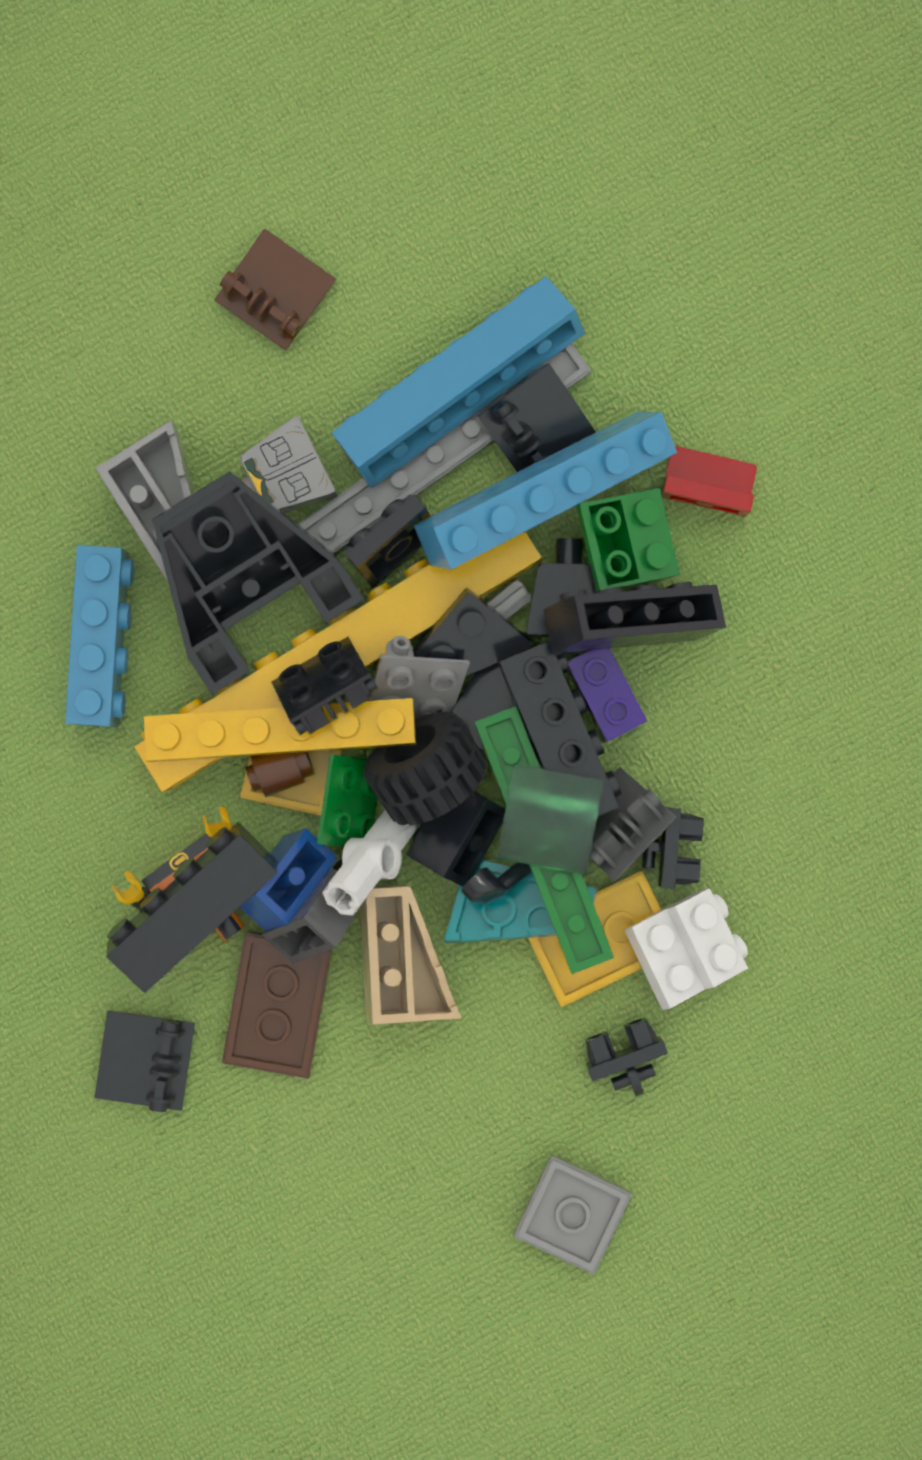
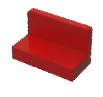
M675 446L677 453L669 457L661 490L662 498L746 517L751 512L754 495L751 493L757 472L755 464Z

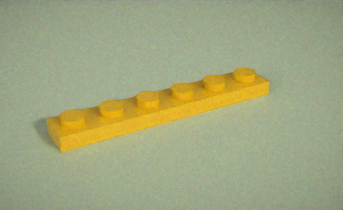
M413 698L366 701L354 709L349 702H346L345 704L350 711L346 714L339 703H331L330 705L338 718L336 720L331 718L323 705L321 709L330 723L311 735L308 731L299 735L294 725L289 721L283 707L144 716L146 761L151 763L416 745Z

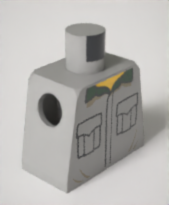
M298 416L290 419L240 457L248 474L247 477L241 480L283 513L328 501L338 496Z

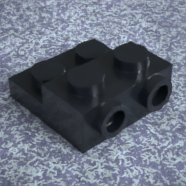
M409 494L405 499H397L383 510L381 514L382 519L370 529H361L353 535L347 544L348 548L342 553L372 588H375L422 547L414 524L431 515L415 494L412 496Z

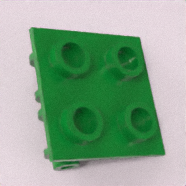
M330 754L317 844L344 847L350 838H364L376 822L374 816L377 796L363 775L365 772L363 768L368 761L367 759Z

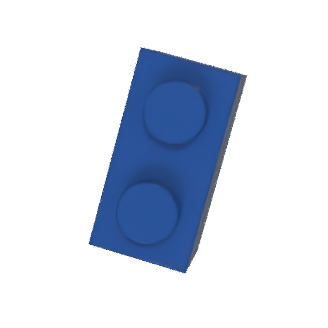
M307 828L282 837L271 852L276 858L278 873L239 907L265 931L288 925L338 859L325 845L317 844L318 838Z

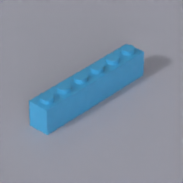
M544 277L536 284L524 289L517 298L499 311L491 313L484 322L466 335L455 339L448 348L429 362L418 366L411 375L396 386L382 392L375 401L356 415L345 419L338 428L331 432L344 454L372 489L584 335L585 331L576 309L548 277Z
M637 411L414 524V528L430 565L451 570L676 454L677 451L662 412Z

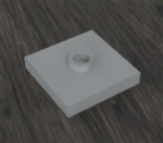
M551 1154L513 1233L514 1237L594 1275L632 1193L617 1184Z

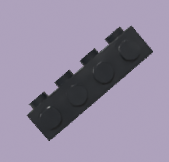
M692 582L677 583L662 589H658L657 584L634 588L631 591H623L622 587H612L600 590L594 594H587L584 589L574 590L559 595L560 602L543 609L552 654L694 641L726 628L718 586H693Z
M548 641L498 662V667L514 705L518 709L534 753L565 826L571 828L618 808L615 797L622 795L619 784L612 770L608 772L603 770L598 756L604 754V749L595 729L587 731L581 715L587 713V709L578 688L570 690L564 673L569 672L570 669L564 653L552 654L551 644Z
M239 822L230 830L223 827L217 831L206 844L208 848L206 852L197 860L191 857L182 863L173 875L175 880L163 891L160 888L153 890L142 901L140 905L142 910L130 921L127 918L120 920L108 933L107 938L109 940L107 941L106 957L143 993H146L278 873L276 858Z

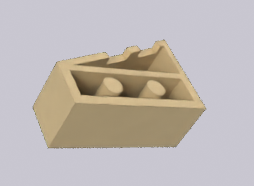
M407 885L375 886L360 906L366 1020L375 1025L461 1019L411 887Z

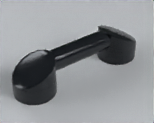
M524 855L498 878L487 867L481 869L464 885L461 892L474 904L489 903L505 896L508 891L532 872L526 856Z

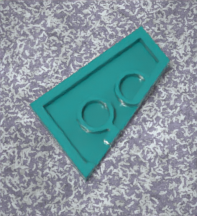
M482 860L475 874L487 867L498 878L510 867ZM532 872L508 891L505 896L489 903L474 904L470 902L461 892L463 887L459 885L444 942L447 944L556 936ZM587 886L594 904L597 890Z

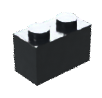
M474 791L465 801L448 813L429 822H424L414 835L413 843L406 855L443 878L464 887L474 876L509 812L507 809Z

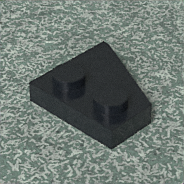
M466 587L414 647L413 655L414 657L469 660L470 664L466 676L528 650L533 645V642L527 635Z

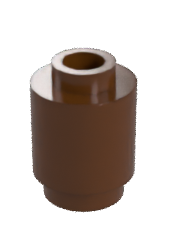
M307 752L250 756L252 764L245 767L254 792L262 789L265 797L306 782V777L315 774Z

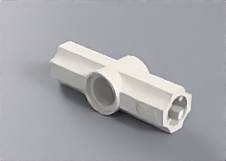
M384 810L364 838H350L343 849V865L323 890L327 905L334 907L342 915H354L380 879H393L397 876L402 862L401 850L420 825H399Z

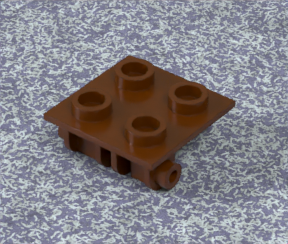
M264 228L233 273L228 271L220 282V286L223 288L214 301L286 351L332 287L336 278Z

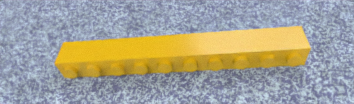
M523 532L451 570L431 566L425 558L403 572L407 578L393 587H391L389 582L378 586L366 595L369 600L368 603L355 611L351 607L330 621L332 625L319 633H316L313 628L305 631L291 641L294 648L280 657L276 651L268 654L253 664L256 672L243 680L238 678L219 690L218 695L206 703H203L201 698L190 702L178 710V713L283 707L271 681L277 679L286 668L295 664H302L316 656L325 645L349 637L363 664L368 669L379 662L381 655H386L387 643L396 636L406 637L412 642L427 633L466 587L482 599L540 563L542 557L527 533ZM145 732L140 734L143 741L134 746L161 792L171 791L223 759L210 758L149 763L146 761Z

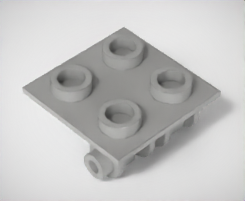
M396 636L387 643L386 655H381L374 677L378 690L371 693L373 698L367 701L413 698L415 719L431 713L435 714L446 711L451 713L456 705L470 664L469 660L414 657L410 641L406 637Z

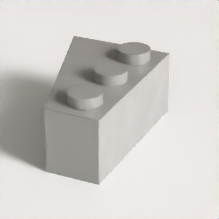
M171 420L96 468L166 580L167 576L152 519L194 493L179 431Z

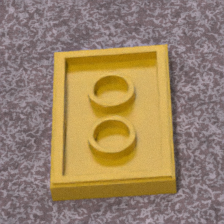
M642 870L610 884L596 893L594 907L613 953V959L571 975L557 936L528 938L561 1007L642 969L624 929L661 910Z

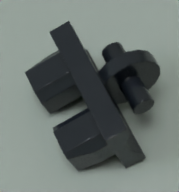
M666 807L677 818L662 833L661 842H657L656 839L642 853L641 867L654 869L656 852H660L658 886L675 889V884L699 883L700 859L678 857L679 840L702 841L704 818L681 813L679 808Z
M645 1017L623 1025L631 1047L623 1050L614 1051L607 1032L585 1039L587 1056L590 1061L586 1063L592 1081L626 1070V1073L610 1078L614 1090L616 1091L631 1085L636 1097L644 1094L640 1082L656 1076L652 1063L635 1069L634 1066L668 1054L664 1041L660 1036L656 1037L654 1030Z

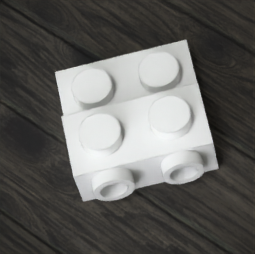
M710 888L694 892L624 929L662 1010L671 1009L701 991L714 988L748 969L744 958L748 955L747 947L741 937L731 934L725 918L728 917L727 905L719 895L712 894Z

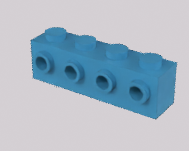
M77 545L65 724L118 727V718H124L126 696L125 692H120L121 674H126L128 669V648H123L124 630H129L131 624V604L126 603L127 586H132L134 580V560L129 559V552L123 548Z

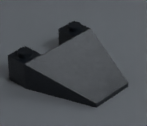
M230 471L152 519L187 657L212 695L250 671L245 657L227 629L301 583L326 623L364 600L333 551Z

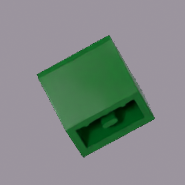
M660 488L576 505L597 592L612 587H622L623 590L659 583L680 575Z

